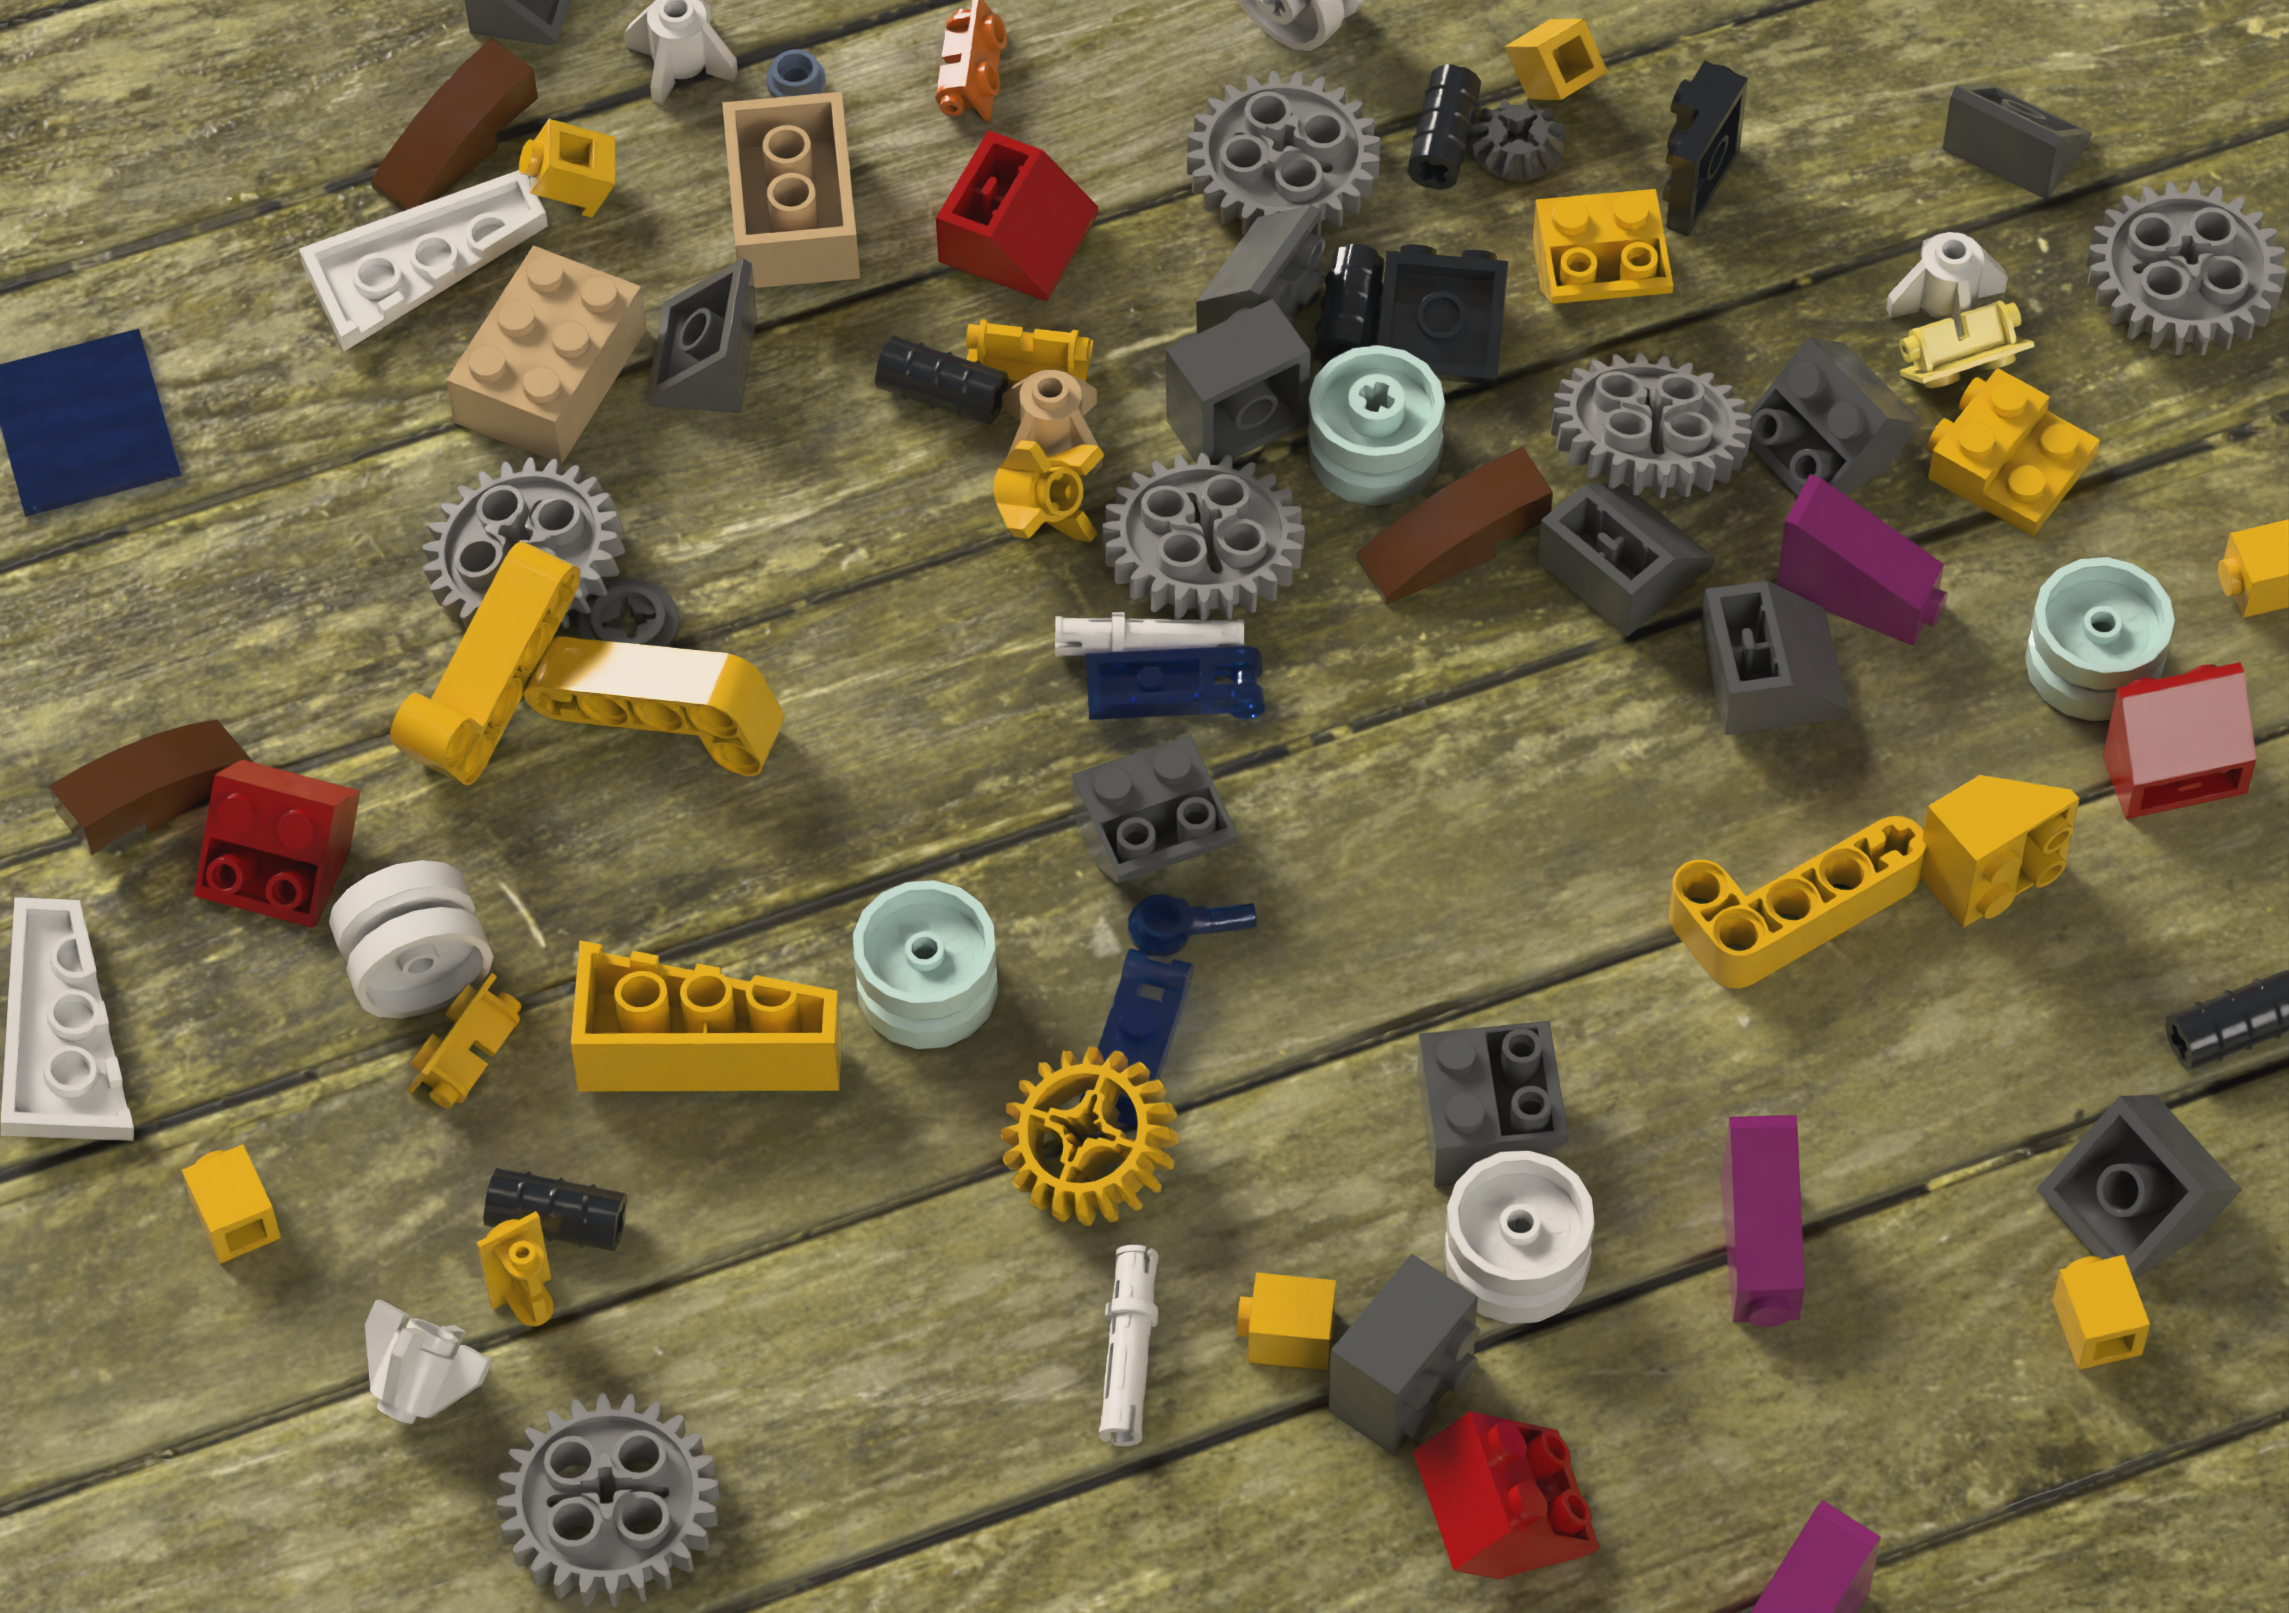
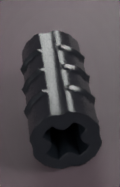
M1452 64L1437 67L1432 71L1428 88L1424 91L1425 100L1422 105V112L1419 113V123L1416 128V135L1413 136L1414 143L1407 169V174L1420 186L1443 190L1454 186L1458 181L1461 165L1464 163L1467 141L1470 140L1469 133L1472 121L1476 117L1475 109L1478 104L1481 80L1477 74L1466 67H1458Z
M1350 244L1337 248L1332 254L1330 269L1325 276L1326 291L1320 302V308L1322 309L1321 317L1316 324L1317 338L1314 356L1323 366L1331 359L1353 348L1370 347L1371 343L1375 340L1374 324L1379 316L1380 308L1378 307V302L1383 292L1382 280L1385 260L1375 249L1366 245Z
M892 336L886 342L880 354L875 375V387L900 395L904 400L909 398L928 404L932 409L940 408L958 414L961 419L967 417L989 425L997 419L1002 409V394L1007 391L1009 382L1006 372L982 365L979 360L973 362L954 356L951 351L945 353L926 347L923 342L917 344L896 336Z
M2283 970L2263 979L2255 978L2248 985L2232 991L2224 990L2220 996L2204 1002L2196 1001L2193 1006L2167 1016V1023L2165 1025L2167 1037L2180 1064L2185 1069L2192 1070L2212 1061L2220 1062L2225 1056L2243 1049L2251 1050L2255 1044L2271 1038L2278 1039L2283 1033L2288 1032L2289 970Z
M496 1168L490 1179L486 1194L483 1221L485 1226L494 1228L504 1221L511 1219L520 1220L536 1211L540 1217L543 1237L549 1242L554 1239L578 1244L581 1248L589 1246L615 1251L623 1233L628 1199L626 1193L597 1188L595 1184L587 1186L567 1182L562 1177L557 1180L536 1176L530 1171L521 1173Z

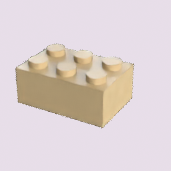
M842 92L722 102L736 259L738 261L744 258L752 263L754 288L860 279Z
M533 245L446 380L454 423L545 459H557L559 464L562 465L647 330L641 286Z

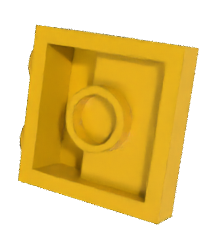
M1997 368L1987 382L1979 377L1971 381L1959 404V409L1963 412L1955 422L1944 418L1935 427L1927 444V451L1932 453L1928 479L2034 537L2098 454L2100 439L2047 411L2050 396Z

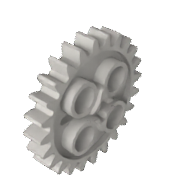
M1271 71L1269 83L1262 86L1252 75L1247 76V90L1244 92L1239 91L1230 84L1226 85L1225 102L1210 97L1207 100V115H1195L1194 132L1188 133L1187 174L1192 175L1193 193L1203 194V208L1206 211L1220 207V223L1222 225H1227L1237 218L1241 219L1242 235L1247 233L1258 217L1308 205L1321 209V221L1327 220L1337 228L1342 227L1343 210L1358 215L1361 209V197H1372L1373 179L1379 178L1380 137L1374 136V119L1363 118V103L1355 101L1346 104V88L1344 87L1335 89L1330 94L1324 92L1325 78L1321 76L1310 87L1305 86L1302 82V74L1298 71L1294 73L1290 83H1281L1277 72Z
M2167 181L2165 193L2161 196H2158L2149 186H2143L2140 203L2124 195L2121 198L2119 212L2112 209L2105 211L2103 225L2095 226L2092 242L2089 246L2086 267L2090 268L2087 285L2090 288L2097 289L2096 307L2111 306L2108 319L2111 325L2128 320L2130 322L2127 334L2129 339L2137 337L2144 331L2151 334L2149 341L2150 349L2155 350L2163 339L2171 340L2175 355L2181 354L2185 342H2193L2199 354L2206 355L2208 342L2211 340H2215L2225 351L2230 350L2233 334L2249 341L2252 337L2254 325L2266 327L2271 309L2277 310L2287 269L2282 267L2285 248L2275 246L2278 231L2276 228L2261 229L2264 213L2257 211L2245 216L2242 213L2245 198L2239 197L2229 204L2221 202L2223 193L2222 188L2218 186L2211 192L2209 197L2200 195L2198 182L2192 181L2187 194H2179L2174 183Z
M1637 353L1635 363L1628 364L1622 357L1616 354L1612 357L1610 367L1594 359L1591 360L1589 372L1575 368L1573 369L1571 380H1561L1559 393L1554 395L1550 418L1552 420L1550 435L1558 437L1557 451L1570 452L1568 463L1571 466L1588 464L1587 478H1595L1602 474L1609 476L1608 488L1614 489L1621 483L1626 482L1631 484L1633 495L1638 496L1644 487H1653L1659 498H1665L1667 488L1674 487L1681 495L1689 497L1692 484L1709 492L1712 491L1714 479L1728 483L1731 471H1740L1742 469L1743 459L1747 457L1752 433L1749 430L1752 417L1749 414L1743 413L1745 406L1743 399H1730L1732 386L1721 385L1713 387L1715 374L1712 372L1697 377L1692 375L1693 364L1689 362L1682 365L1679 369L1670 367V361L1667 356H1663L1656 365L1649 364L1642 353ZM1647 397L1650 399L1651 408L1645 405ZM1650 439L1656 445L1655 453L1652 452Z
M1200 453L1197 465H1188L1186 460L1178 454L1175 455L1174 468L1170 470L1154 461L1151 463V478L1136 472L1132 473L1131 489L1117 487L1115 490V504H1107L1106 523H1103L1105 564L1107 567H1115V583L1117 585L1130 583L1131 599L1136 600L1150 594L1151 611L1153 612L1158 611L1169 603L1174 605L1175 619H1181L1188 608L1197 610L1200 620L1208 619L1210 609H1219L1227 620H1231L1233 617V606L1240 604L1247 611L1254 613L1257 607V595L1274 602L1277 599V584L1290 587L1293 569H1300L1305 526L1301 525V507L1291 506L1292 491L1290 489L1276 491V476L1274 474L1266 475L1257 480L1255 478L1256 464L1253 462L1245 465L1240 471L1232 469L1233 460L1231 455H1226L1219 466L1210 465L1207 453ZM1190 500L1195 501L1200 512V524L1194 523L1195 508L1193 502L1191 503ZM1207 549L1213 550L1212 565L1217 574L1210 570L1207 561Z
M533 457L527 458L522 472L514 473L510 464L503 462L500 478L493 480L486 472L481 471L479 472L480 488L474 491L469 487L460 485L457 489L463 501L459 505L452 503L441 504L440 507L447 522H434L428 526L435 541L423 545V551L429 561L428 564L423 566V571L431 584L429 588L438 605L444 607L452 622L461 619L466 630L510 549L520 541L526 542L579 567V586L567 612L574 608L584 614L590 613L591 610L585 597L589 593L597 596H606L608 591L601 576H618L620 572L613 557L625 553V548L618 536L624 532V528L617 515L616 507L609 493L603 492L597 478L593 476L585 480L580 467L577 465L563 473L558 460L552 459L542 472L538 470ZM567 612L560 624L564 629L569 627Z
M605 1393L599 1395L596 1411L587 1412L578 1399H574L571 1404L572 1418L564 1421L552 1410L546 1412L550 1431L544 1434L528 1427L525 1430V1436L530 1452L521 1449H510L508 1453L511 1467L516 1472L500 1473L501 1490L506 1496L497 1499L500 1519L507 1520L501 1525L505 1544H516L512 1551L518 1567L532 1563L530 1571L535 1585L538 1586L554 1576L555 1594L559 1599L565 1597L574 1586L580 1587L583 1606L589 1607L598 1590L607 1591L608 1600L612 1607H618L621 1591L627 1588L632 1589L640 1602L646 1601L647 1591L645 1582L654 1579L661 1587L669 1590L672 1588L669 1568L672 1565L689 1573L694 1569L692 1556L688 1548L707 1551L709 1548L708 1534L702 1527L718 1525L717 1509L711 1503L720 1500L718 1481L710 1479L716 1474L712 1455H701L704 1452L702 1436L699 1433L684 1437L686 1433L684 1417L680 1414L662 1424L661 1403L657 1401L650 1405L643 1414L637 1413L634 1395L631 1394L627 1395L620 1410H611ZM642 1459L651 1460L656 1463L654 1467L641 1473L627 1470V1467L634 1461ZM580 1465L588 1468L584 1474L571 1479L559 1476V1473L569 1466ZM664 1491L668 1492L669 1495L666 1498L662 1499L660 1497ZM614 1496V1502L604 1504V1497ZM552 1501L558 1502L552 1508L548 1506ZM642 1521H654L660 1524L653 1532L644 1535L634 1534L629 1531L632 1526ZM577 1526L586 1527L591 1530L584 1538L575 1541L566 1540L561 1537L565 1531Z

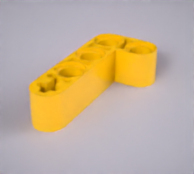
M520 541L516 543L504 558L431 699L422 694L413 693L406 698L398 709L390 730L391 743L410 759L464 785L474 783L491 758L524 694L534 670L548 649L574 599L580 582L579 567L526 542Z
M554 637L523 694L526 703L533 710L545 717L558 721L699 736L710 756L717 764L730 772L743 776H755L761 773L785 719L782 708L761 672L756 666L739 656L719 652L570 637Z
M1903 816L1883 818L1747 896L1730 875L1717 863L1709 860L1689 861L1677 869L1673 877L1669 922L1674 932L1713 980L1727 988L1742 989L1758 982L1914 891L1921 878L1926 844L1922 841L1924 831L1915 821ZM1844 884L1850 886L1852 889L1840 890L1838 888L1833 887L1832 885ZM1703 898L1710 902L1706 904H1697L1695 902L1690 901L1689 899ZM1792 914L1798 916L1800 919L1787 920L1781 918L1779 915ZM1739 944L1748 949L1735 951L1728 948L1727 945Z

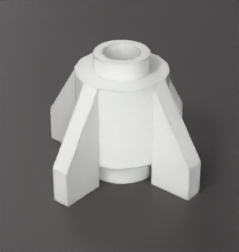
M656 0L632 21L624 33L626 48L650 55L654 61L650 86L652 102L663 105L675 85V79L691 78L697 75L704 68V65L706 66V74L734 82L738 75L737 59L710 26L712 20L710 4L702 0Z
M1953 232L1938 234L1923 240L1920 262L1889 294L1887 311L1890 318L1919 312L1921 303L1924 309L1937 319L1952 318L1957 336L1960 338L1965 336L1960 314L1972 310L1978 298L2005 293L2008 277L2004 268L1971 237Z
M375 1300L365 1322L370 1391L380 1399L377 1404L378 1410L393 1419L413 1424L417 1416L432 1418L482 1385L493 1360L466 1345H460L466 1331L455 1325L439 1327L418 1318H410L406 1328H403L409 1314L383 1300Z

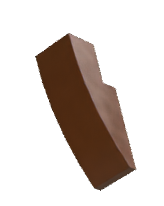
M491 38L452 74L413 118L372 177V188L402 211L439 199L498 149L496 133L538 99L534 69Z
M1522 446L1452 482L1415 506L1357 552V561L1384 603L1388 605L1494 559L1497 543L1541 525V520L1552 511L1553 491Z
M215 719L157 733L123 746L56 781L49 786V790L58 816L87 851L93 855L139 825L148 834H151L209 797L212 792L214 774L240 760L253 761L222 724Z

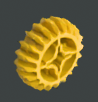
M1089 1046L1084 1055L1083 1063L1080 1064L1071 1051L1063 1050L1061 1055L1062 1069L1055 1072L1047 1062H1039L1038 1071L1044 1080L1036 1087L1030 1081H1019V1089L1027 1097L1025 1104L1017 1102L1006 1104V1112L1019 1124L1001 1129V1138L1007 1144L1015 1146L1003 1155V1161L1010 1170H1019L1013 1178V1184L1021 1193L1032 1191L1029 1201L1039 1211L1052 1206V1215L1061 1222H1066L1075 1211L1077 1219L1082 1225L1091 1226L1096 1218L1097 1209L1100 1208L1102 1214L1109 1222H1117L1119 1219L1118 1204L1123 1201L1134 1211H1141L1143 1206L1142 1200L1136 1193L1143 1186L1150 1192H1161L1162 1185L1153 1175L1155 1168L1164 1171L1174 1169V1160L1161 1149L1172 1147L1179 1143V1134L1175 1129L1166 1126L1177 1118V1112L1171 1103L1161 1102L1167 1093V1089L1160 1080L1148 1081L1150 1071L1142 1062H1136L1128 1067L1127 1057L1122 1052L1115 1050L1104 1062L1103 1055L1099 1049ZM1086 1093L1081 1103L1076 1107L1068 1110H1059L1068 1100ZM1120 1094L1132 1100L1138 1121L1136 1140L1127 1138L1121 1130L1116 1129L1120 1112L1115 1106ZM1098 1128L1107 1139L1098 1137L1097 1140L1087 1138L1082 1145L1072 1133L1078 1135L1083 1133L1094 1134ZM1045 1132L1052 1134L1064 1146L1060 1158L1064 1168L1060 1179L1050 1175L1044 1161L1043 1140ZM1113 1162L1123 1163L1111 1174L1094 1181L1098 1171L1106 1164Z

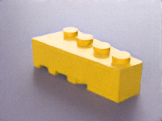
M580 940L571 1035V1050L578 1092L839 1091L842 1034L838 992L836 990L755 975L751 981H745L724 976L719 967L698 963L694 970L659 964V956L637 951H633L630 958L603 953L601 944Z

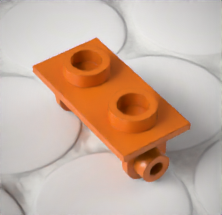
M973 0L971 10L959 9L946 22L942 58L950 65L940 67L935 100L940 105L941 112L945 115L958 116L962 114L964 109L975 107L983 120L989 122L992 116L994 96L1000 90L998 67L1001 49H1004L1006 46L1007 36L1001 17L993 14L984 0Z

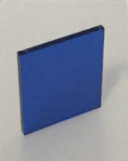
M139 329L0 364V427L25 517L181 476Z

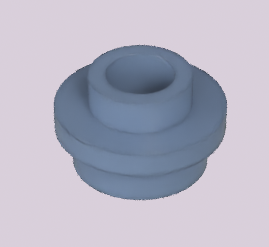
M792 49L779 54L774 59L766 76L767 88L773 98L821 94L826 86L823 66L811 53L800 49Z

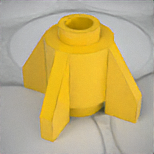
M1025 440L1019 442L998 468L993 486L996 504L1013 537L1029 539L1044 522L1078 541L1091 542L1098 535L1085 513L1077 509L1083 498V483L1079 475L1086 476L1104 457V453L1099 446L1082 444L1047 457L1038 442Z

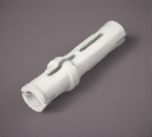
M1112 612V618H1062V616H1055V657L1111 656V662L1124 663V656L1244 658V619H1125V612Z
M1125 1245L1116 1250L1112 1303L1108 1302L1105 1309V1321L1110 1325V1337L1099 1438L1103 1442H1108L1111 1439V1432H1113L1111 1445L1133 1446L1142 1441V1414L1146 1388L1151 1326L1155 1327L1158 1324L1159 1313L1158 1307L1153 1303L1159 1254L1151 1248L1147 1251V1257L1144 1259L1146 1246Z

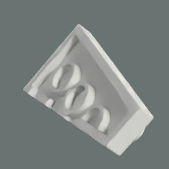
M518 170L299 249L303 267L343 351H346L543 230L548 224L546 211L539 197L530 194V180L528 176L520 174Z
M14 897L1 1108V1136L134 1141V1126L130 1109L127 1108L122 1075L111 1041L109 1021L104 1001L101 999L96 978L97 970L80 900Z

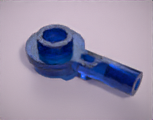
M1156 894L1144 898L1133 908L1128 917L1127 934L1131 943L1141 952L1151 956L1166 957L1176 954L1183 949L1192 935L1256 928L1257 916L1254 903L1206 908L1204 906L1190 907L1184 898L1175 899L1168 895Z

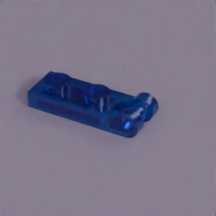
M1251 646L1088 653L1086 654L1089 720L1229 713L1231 716L1239 719L1255 718L1260 716L1265 710L1264 690L1261 686L1257 685V678L1263 672L1261 652ZM1226 676L1232 680V683L1214 684L1213 677Z
M1133 948L1128 950L1122 969L1121 980L1097 1047L1103 1055L1104 1062L1114 1050L1120 1051L1127 1057L1128 1067L1136 1062H1142L1150 1071L1148 1081L1160 1079L1191 985L1193 963L1173 959L1171 964L1151 960L1149 952ZM1143 985L1164 989L1161 1001L1140 996ZM1082 1093V1095H1081V1097H1080V1103H1081V1101H1082V1099L1084 1098V1096H1085L1086 1093ZM1120 1094L1115 1106L1120 1112L1117 1122L1138 1127L1137 1114L1132 1100Z

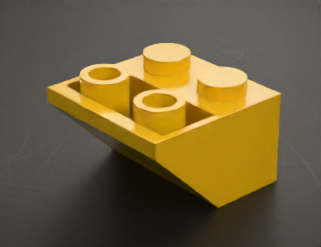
M1656 189L1536 199L1533 248L1540 289L1551 304L1673 293L1674 285Z
M1984 775L1977 776L1928 806L1922 841L1926 844V851L1920 879L1963 928L1983 916L1986 919L1998 916L2011 905L2015 896L2034 885L2037 888L2049 885L2064 871L2080 798L2072 789Z

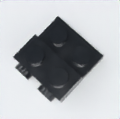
M1704 60L1692 81L1684 79L1680 83L1671 104V112L1676 114L1677 118L1667 143L1666 164L1671 165L1672 169L1664 187L1662 200L1668 202L1666 228L1687 237L1740 153L1748 78L1735 73L1726 66L1712 64Z
M1417 244L1403 245L1400 247V252L1387 251L1377 346L1407 351L1427 363L1439 380L1497 385L1508 280V261L1497 260L1495 253L1485 250H1464L1461 252L1460 257L1436 255V249Z

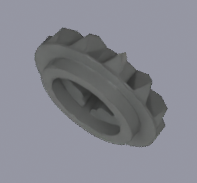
M1504 98L1499 107L1494 110L1483 108L1478 122L1471 127L1470 149L1480 167L1495 177L1509 181L1533 180L1552 171L1562 159L1565 150L1564 124L1555 121L1551 107L1542 110L1534 108L1529 98L1522 105H1511ZM1508 131L1516 135L1521 134L1523 131H1529L1528 143L1520 139L1507 143Z
M626 579L605 585L608 591L607 595L597 596L592 594L586 600L591 612L588 614L580 612L579 632L582 639L667 647L670 643L677 642L679 623L677 607L666 591L647 581ZM624 610H629L630 618H634V622L638 625L635 638L629 639L621 628Z

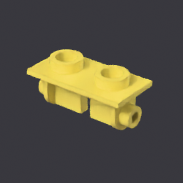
M1999 300L1960 314L1965 333L1963 337L1958 338L1952 318H1946L1909 330L1908 337L1900 340V350L1905 361L1908 363L1913 361L1914 366L1900 370V375L1924 384L1925 388L1943 387L1961 379L1960 371L1980 366L1982 370L2004 367L2016 361L2015 353L2035 346L2032 340L2015 335L2014 327L2021 325V315L2016 304L2012 302L2005 305L2003 301Z

